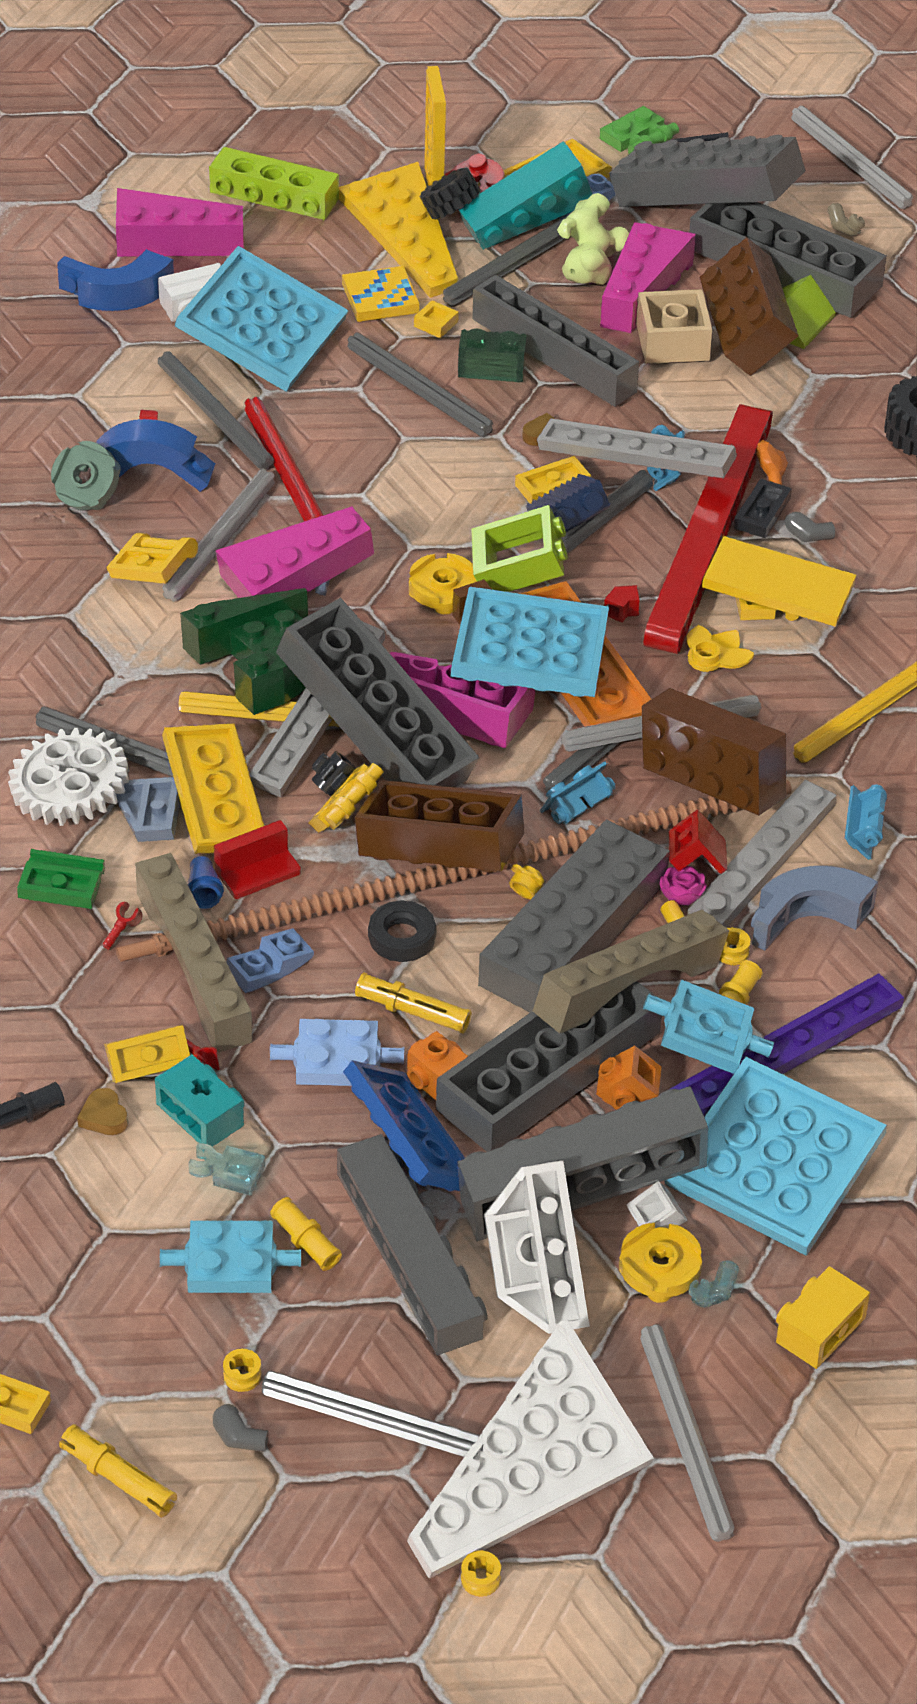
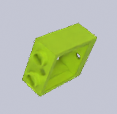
M550 505L471 529L473 575L476 581L484 579L492 590L510 592L564 576L563 561L568 559L562 537L566 536V531L561 517L555 518ZM543 538L544 548L497 562L496 552Z

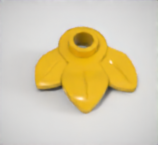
M697 625L687 634L686 642L690 648L688 662L696 670L709 672L719 667L736 669L747 665L754 657V652L739 648L740 638L738 630L711 635L706 628Z

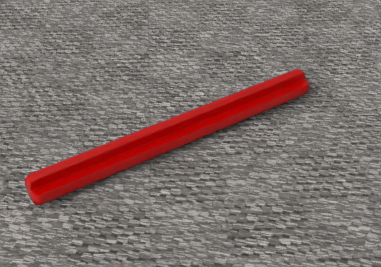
M256 396L253 399H246L244 410L263 446L274 458V466L304 522L323 516L319 505L262 400Z

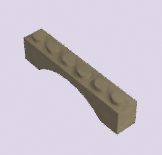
M172 853L136 862L137 895L149 919L161 928L175 951L190 987L201 1025L211 1046L215 1047L217 1053L252 1043L251 1010Z
M701 909L552 970L543 976L533 1012L558 1033H563L588 1022L616 994L647 975L662 970H678L687 973L690 977H694L717 967L729 930L711 914Z

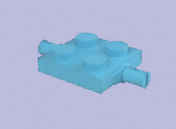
M684 980L680 981L671 1002L653 996L650 993L647 995L643 1009L664 1016L666 1028L661 1042L663 1047L733 1074L738 1069L742 1054L746 1049L764 1055L767 1058L771 1054L774 1042L752 1034L751 1020L754 1008Z
M190 1221V1239L185 1245V1249H160V1267L185 1266V1271L188 1275V1293H271L272 1276L276 1271V1266L301 1267V1249L276 1250V1244L273 1240V1221Z

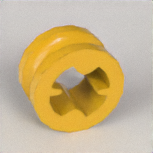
M727 928L729 933L719 960L727 965H740L742 961L747 960L749 957L751 939L742 929ZM730 945H736V948L729 947Z
M245 1348L236 1349L225 1356L223 1376L226 1386L237 1392H247L259 1385L261 1380V1360L255 1352ZM244 1366L248 1373L240 1374V1371L236 1368Z
M481 1550L474 1551L463 1559L461 1583L465 1591L471 1595L483 1597L494 1593L499 1588L501 1564L495 1555ZM476 1569H486V1578H476Z

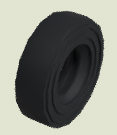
M404 900L388 902L378 907L371 915L368 925L369 941L375 952L390 961L398 962L414 961L427 955L434 946L437 933L433 914L426 907L416 902ZM396 924H409L416 929L417 933L410 938L402 939L391 936L388 933V929Z

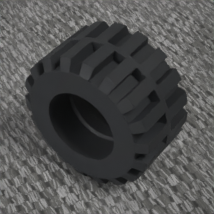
M912 376L911 379L905 378L900 381V384H895L892 387L888 397L884 432L886 433L887 440L893 442L892 446L896 449H902L903 453L907 455L913 454L916 457L917 376Z

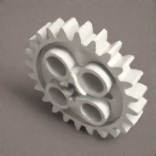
M74 728L71 735H66L63 729H60L56 738L47 733L45 734L46 742L41 744L38 741H32V751L22 749L23 759H14L15 769L9 770L11 780L8 783L15 805H20L23 815L30 812L33 821L43 816L46 825L51 823L54 818H58L60 826L65 824L67 818H72L75 824H79L80 816L82 815L92 820V811L97 809L103 813L107 812L106 802L117 804L116 794H124V784L129 782L127 774L129 767L123 748L117 747L115 739L107 741L104 732L94 738L92 729H88L84 735L79 734L78 728Z

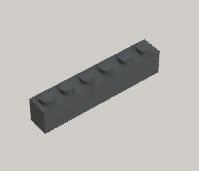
M496 274L473 288L472 319L614 407L637 393L639 361Z
M382 1134L338 1148L337 1175L436 1355L438 1356L483 1340L484 1321L488 1319L484 1302L479 1296L474 1297L472 1294L469 1278L464 1267H457L455 1264L452 1248L447 1237L444 1235L440 1237L438 1234L433 1213L429 1206L423 1207L421 1204L417 1185L410 1176L406 1177L404 1174L400 1156L389 1147Z

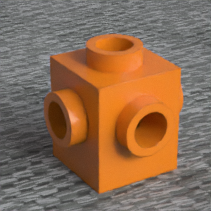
M435 1031L424 1040L416 1041L408 1050L407 1076L416 1088L423 1089L436 1100L437 1078L467 1058L468 1055L461 1050L456 1042L448 1040L438 1031Z
M634 1045L600 1064L596 1095L616 1110L632 1101L643 1102L658 1097L662 1066Z

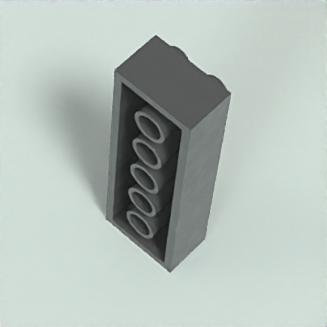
M773 135L768 138L758 139L755 136H747L738 140H730L728 137H722L714 141H704L701 138L693 139L689 142L669 140L652 144L651 141H644L637 144L627 157L622 158L619 164L609 173L619 207L776 201L806 170L796 137Z
M760 202L707 203L690 218L689 233L696 234L694 252L719 261L733 246L738 245L743 239L748 237L772 257L782 288L812 275L834 310L841 315L851 318L883 286L887 255Z
M341 597L286 628L276 653L371 764L375 763L383 770L382 776L385 780L445 787H457L468 780L479 756Z
M606 819L479 954L478 986L528 1012H532L545 973L606 949L661 889L660 877L664 876L668 869L670 851Z
M636 981L610 999L588 1022L563 1033H558L533 1011L437 1078L436 1110L486 1152L503 1147L507 1142L519 1136L596 1080L599 1076L600 1064L606 1059L615 1057L634 1045L640 1048L658 1035L661 1029L662 1016L643 1009L647 995L649 993L653 996L656 995Z
M689 1086L680 1090H666L658 1097L643 1102L632 1101L626 1103L620 1109L606 1114H591L582 1119L581 1122L565 1127H551L542 1134L525 1140L514 1139L507 1142L503 1147L488 1152L477 1151L471 1153L465 1159L457 1161L460 1201L475 1239L478 1242L488 1238L484 1214L521 1167L563 1160L572 1211L655 1184L658 1181L661 1182L707 1167L708 1125Z

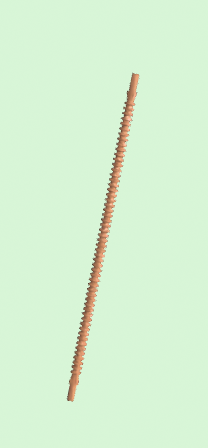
M786 780V795L792 793L790 782ZM708 796L706 801L700 797L697 803L689 800L687 805L682 802L678 803L677 808L673 805H669L667 810L660 807L657 813L654 810H649L648 815L640 812L638 818H635L634 815H629L628 820L620 817L618 823L615 824L639 835L640 831L646 835L649 829L657 832L659 826L665 830L668 829L669 824L673 827L676 826L679 821H682L697 809L707 819L709 814L716 817L720 811L725 815L728 813V809L736 812L738 807L712 796ZM589 825L588 830L580 827L578 833H575L574 830H569L568 835L560 832L558 838H555L553 835H549L547 840L540 837L537 843L529 840L526 846L520 842L503 870L508 868V864L512 866L513 864L518 865V862H521L523 865H526L529 859L537 862L540 856L544 860L548 859L549 854L557 857L560 851L564 855L568 854L569 849L576 852L597 828L594 825ZM436 864V868H432V866L428 865L425 871L417 868L414 874L407 870L405 876L396 873L394 879L387 875L384 881L376 878L374 884L365 881L364 886L360 887L358 883H355L353 889L344 886L343 891L340 892L335 888L332 894L324 891L322 897L313 894L312 899L308 900L306 896H303L301 902L292 899L291 904L287 905L283 901L280 907L272 904L269 910L261 907L259 912L256 913L251 909L249 915L240 912L238 918L229 915L226 921L219 917L217 923L208 920L207 924L217 942L218 937L227 940L229 934L236 938L238 932L247 935L250 929L258 932L261 926L268 930L270 924L279 927L281 921L288 925L291 923V919L300 922L302 916L311 919L313 913L320 917L322 911L331 914L333 908L342 911L343 906L347 905L349 909H352L354 903L362 906L364 901L367 900L372 904L375 898L383 901L385 895L394 898L395 893L398 892L403 896L406 890L414 893L417 887L423 891L426 889V885L435 888L437 882L445 885L449 879L452 883H455L457 877L466 880L468 874L475 878L478 872H481L483 875H486L487 872L465 867L447 868ZM156 933L152 934V939L116 947V953L119 962H124L156 954L157 957L164 956L173 948L166 935Z

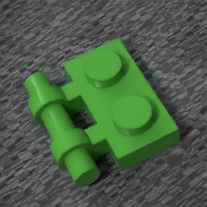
M642 106L600 128L599 139L620 152L628 149L630 154L634 147L641 142L651 141L652 144L671 140L674 135L679 133V127L674 122L665 125L664 118Z

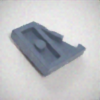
M174 777L133 779L125 783V793L116 794L117 804L137 841L174 840L180 808V799Z

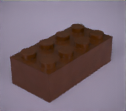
M748 237L743 239L738 245L733 246L725 256L714 265L708 267L699 277L725 357L749 376L799 336L772 257Z
M668 688L642 705L643 769L758 816L786 797V733L671 688Z
M380 780L377 787L371 792L355 816L359 856L373 857L376 860L408 861L411 864L444 865L447 868L480 869L483 872L502 871L525 833L522 794Z

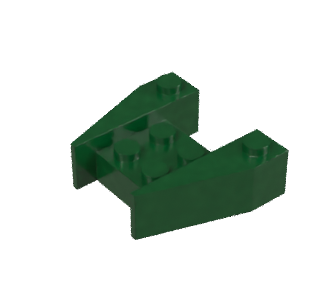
M301 588L199 604L193 609L181 612L183 649L200 665L232 654L238 660L233 662L236 699L253 715L283 705L306 689L304 684L276 651L286 628L308 616L307 590Z

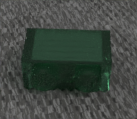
M478 328L469 331L466 329L461 330L458 350V378L523 383L527 335L524 333L519 335L513 331L502 333L497 331L493 333L492 331L486 332Z

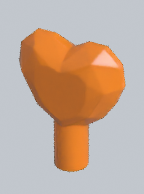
M762 440L757 444L756 456L759 463L767 474L768 481L782 485L781 476L784 475L788 465L786 456L783 451Z

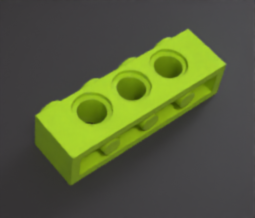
M223 147L209 166L210 193L322 220L327 218L339 200V174L228 147Z

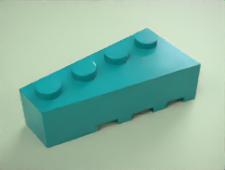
M563 141L484 190L476 198L472 199V202L463 205L464 207L460 210L458 209L466 228L482 250L574 211L579 201L588 199L593 193L581 163Z

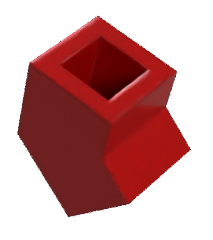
M637 585L615 586L605 597L604 606H609V618L623 623L627 617L639 616L640 599Z

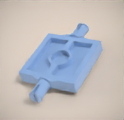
M300 1019L299 1035L294 1041V1045L270 1044V1061H293L296 1068V1084L352 1086L343 1073L352 1060L380 1066V1063L404 1064L405 1047H381L378 1039V1021Z

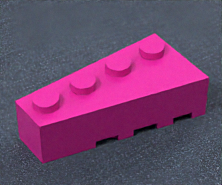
M117 188V257H139L146 249L163 256H230L237 246L244 249L243 206Z
M634 222L602 295L600 327L632 333L637 327L638 293L666 291L671 284L675 285L680 280L681 273L684 270L688 271L693 265L696 234L657 227L648 223Z
M352 506L215 550L220 576L238 598L305 588L309 592L374 555L371 528Z
M390 652V655L460 735H466L493 746L506 748L533 711L535 689L502 686L498 683L479 680L466 681L462 678L451 677L452 665L440 666L437 659Z

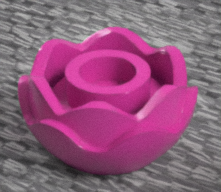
M686 866L680 872L676 868L670 867L666 870L664 876L660 877L662 893L669 901L674 900L678 905L693 904L707 889L704 874L698 873L691 866Z

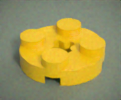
M447 553V558L435 559L436 554L426 555L418 559L410 568L409 595L420 604L434 608L439 614H451L453 612V590L477 582L473 575V563L456 554Z
M646 1223L633 1229L624 1238L619 1257V1271L624 1280L634 1290L647 1295L653 1302L663 1303L673 1296L687 1292L696 1284L702 1269L701 1247L695 1236L683 1227L669 1224V1228H655V1223ZM653 1256L660 1259L668 1257V1263L657 1264L653 1262Z

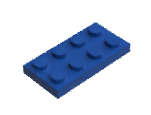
M352 1060L343 1071L352 1084L351 1090L365 1103L371 1112V1120L382 1128L390 1140L389 1146L402 1157L409 1168L408 1173L410 1177L422 1186L431 1185L452 1192L454 1190L460 1191L457 1161L463 1160L465 1157L417 1088L410 1082L407 1074Z

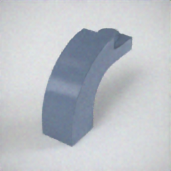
M807 866L780 874L761 889L759 908L756 910L751 921V927L754 928L752 945L766 951L790 922L806 916L827 917L856 930L874 908L878 881L858 872L834 866Z

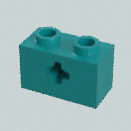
M191 1054L155 1078L156 1104L206 1150L244 1126L243 1108L245 1103L241 1094L235 1088H229L218 1078L211 1066L202 1064L194 1055Z

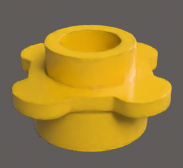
M517 864L512 865L511 870L514 872V875L509 881L510 887L518 895L531 900L543 887L545 881L542 874L531 866L526 865L522 868Z

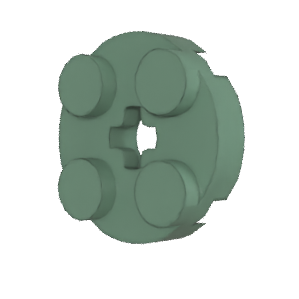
M92 441L78 442L80 445H76L71 449L67 447L58 455L52 467L51 480L55 484L56 495L68 506L77 510H100L106 505V502L116 490L121 471L120 464L114 459L112 453L100 444ZM88 468H91V478L82 484V479L79 477L80 472H87Z

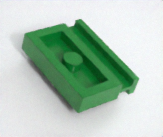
M31 849L29 861L25 864L17 886L18 898L92 909L101 884V876L105 872V860Z

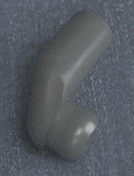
M792 512L785 518V525L788 531L802 542L835 538L833 522L816 524L801 512Z
M224 1404L214 1411L212 1417L213 1426L226 1446L266 1452L268 1430L247 1428L238 1414V1409L234 1405Z

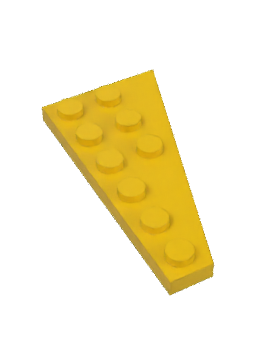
M419 162L387 172H381L378 175L339 187V200L400 266H404L408 275L430 298L443 294L444 289L458 281L438 219L431 218L419 197L421 192L425 191L427 187Z

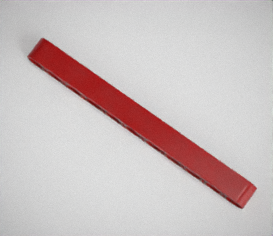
M739 404L723 441L725 445L735 446L737 457L724 478L709 476L647 622L643 640L644 647L673 654L680 653L706 588L702 587L703 578L723 536H728L758 462L756 456L757 444L762 440L766 441L768 438L773 411Z

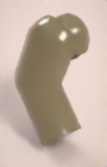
M833 203L828 207L831 225L835 230L849 236H857L861 233V229L865 226V221L861 216L857 218V214H852L848 219L845 217L843 207L839 203Z

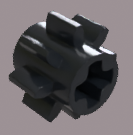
M335 751L331 757L323 752L312 765V769L316 772L312 781L322 791L332 796L356 767L338 751Z

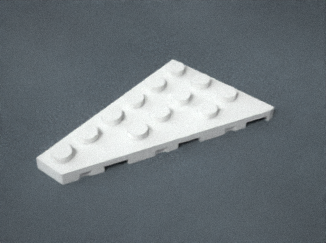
M567 1318L558 1323L554 1332L536 1354L530 1366L524 1371L497 1413L489 1421L478 1440L472 1445L452 1477L409 1535L407 1542L429 1579L463 1562V1559L468 1554L474 1551H484L643 1469L650 1465L654 1459Z

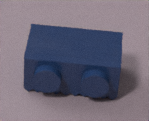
M578 474L577 478L572 477L571 481L567 480L566 484L561 483L560 488L555 487V490H550L549 494L544 493L543 497L539 496L538 500L533 499L532 504L527 503L526 505L527 511L550 505L555 518L561 517L566 532L610 507L600 480Z

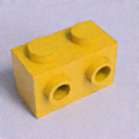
M829 1266L818 1278L813 1276L807 1281L801 1295L793 1303L787 1302L781 1308L776 1317V1323L778 1324L776 1343L817 1369L866 1318L870 1292Z

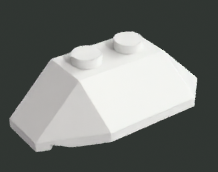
M560 1160L521 1167L484 1214L497 1297L548 1334L553 1333L558 1323L566 1318L573 1329L590 1327L564 1162Z

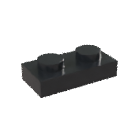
M760 478L736 515L734 529L766 538L791 499L792 488Z

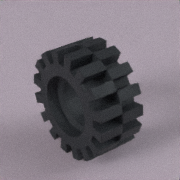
M465 167L457 171L454 170L449 175L442 176V179L434 181L433 185L427 186L425 191L421 192L419 197L432 219L443 218L447 214L454 213L457 209L460 210L464 207L463 205L472 202V199L476 198L481 192L469 168Z

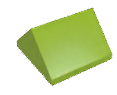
M812 275L782 288L799 335L790 344L802 349L827 326L836 314V311Z

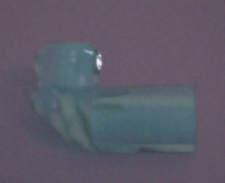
M722 1261L719 1263L714 1281L709 1283L708 1280L701 1279L699 1284L697 1279L694 1280L688 1290L692 1297V1302L699 1307L708 1308L729 1300L739 1272L738 1265L732 1261Z

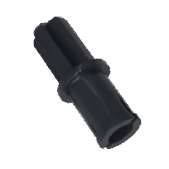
M52 1082L47 1086L26 1094L18 1092L15 1099L0 1104V1129L26 1120L27 1123L32 1122L34 1116L64 1106V1096L58 1083Z

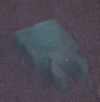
M199 1143L196 1146V1157L205 1161L193 1159L189 1161V1173L200 1178L212 1175L213 1186L252 1196L265 1168V1155L228 1145L223 1154L217 1153L212 1146Z

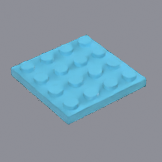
M237 246L180 313L174 326L287 392L345 320L348 310L242 247Z
M469 587L452 661L451 677L462 678L466 681L493 682L502 686L527 687L543 692L569 693L577 697H595L609 606Z
M745 1057L704 1117L708 1125L707 1167L665 1180V1185L807 1256L886 1135L887 1125Z

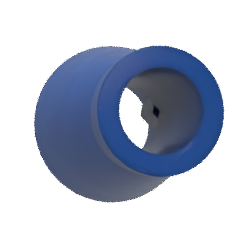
M198 856L194 858L190 863L187 885L199 908L209 909L219 903L224 893V887L213 868L212 861L208 857Z

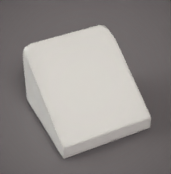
M659 1181L626 1204L638 1226L646 1223H655V1228H669V1224L679 1226L687 1221L686 1216L671 1192Z

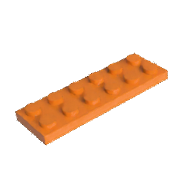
M567 581L520 593L581 602ZM606 635L595 697H577L569 693L560 692L584 727L642 716V705L651 700L648 693Z

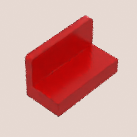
M698 809L669 830V862L678 872L701 855L720 874L727 870L726 840Z
M281 820L214 845L215 872L234 899H240L301 874L300 865L288 850V829Z

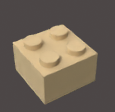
M703 289L638 293L636 325L645 364L710 360L712 326Z

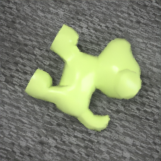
M596 193L592 194L588 199L579 201L575 210L566 219L562 220L557 229L562 238L568 239L571 236L579 245L570 251L562 267L564 276L570 281L582 284H605L612 274V266L607 257H611L615 252L622 251L628 238L629 232L625 228L615 227L608 231L599 222V217L604 215L610 207V202L604 195Z

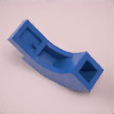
M147 249L132 263L113 269L93 267L66 256L57 262L59 289L78 295L79 306L102 311L129 310L152 303L159 299L158 278L174 274L173 259Z
M138 419L123 422L110 428L96 441V443L110 451L114 459L120 464L119 478L133 466L156 464L173 471L201 492L208 486L216 464L204 453L194 448L197 436L182 427L159 420Z

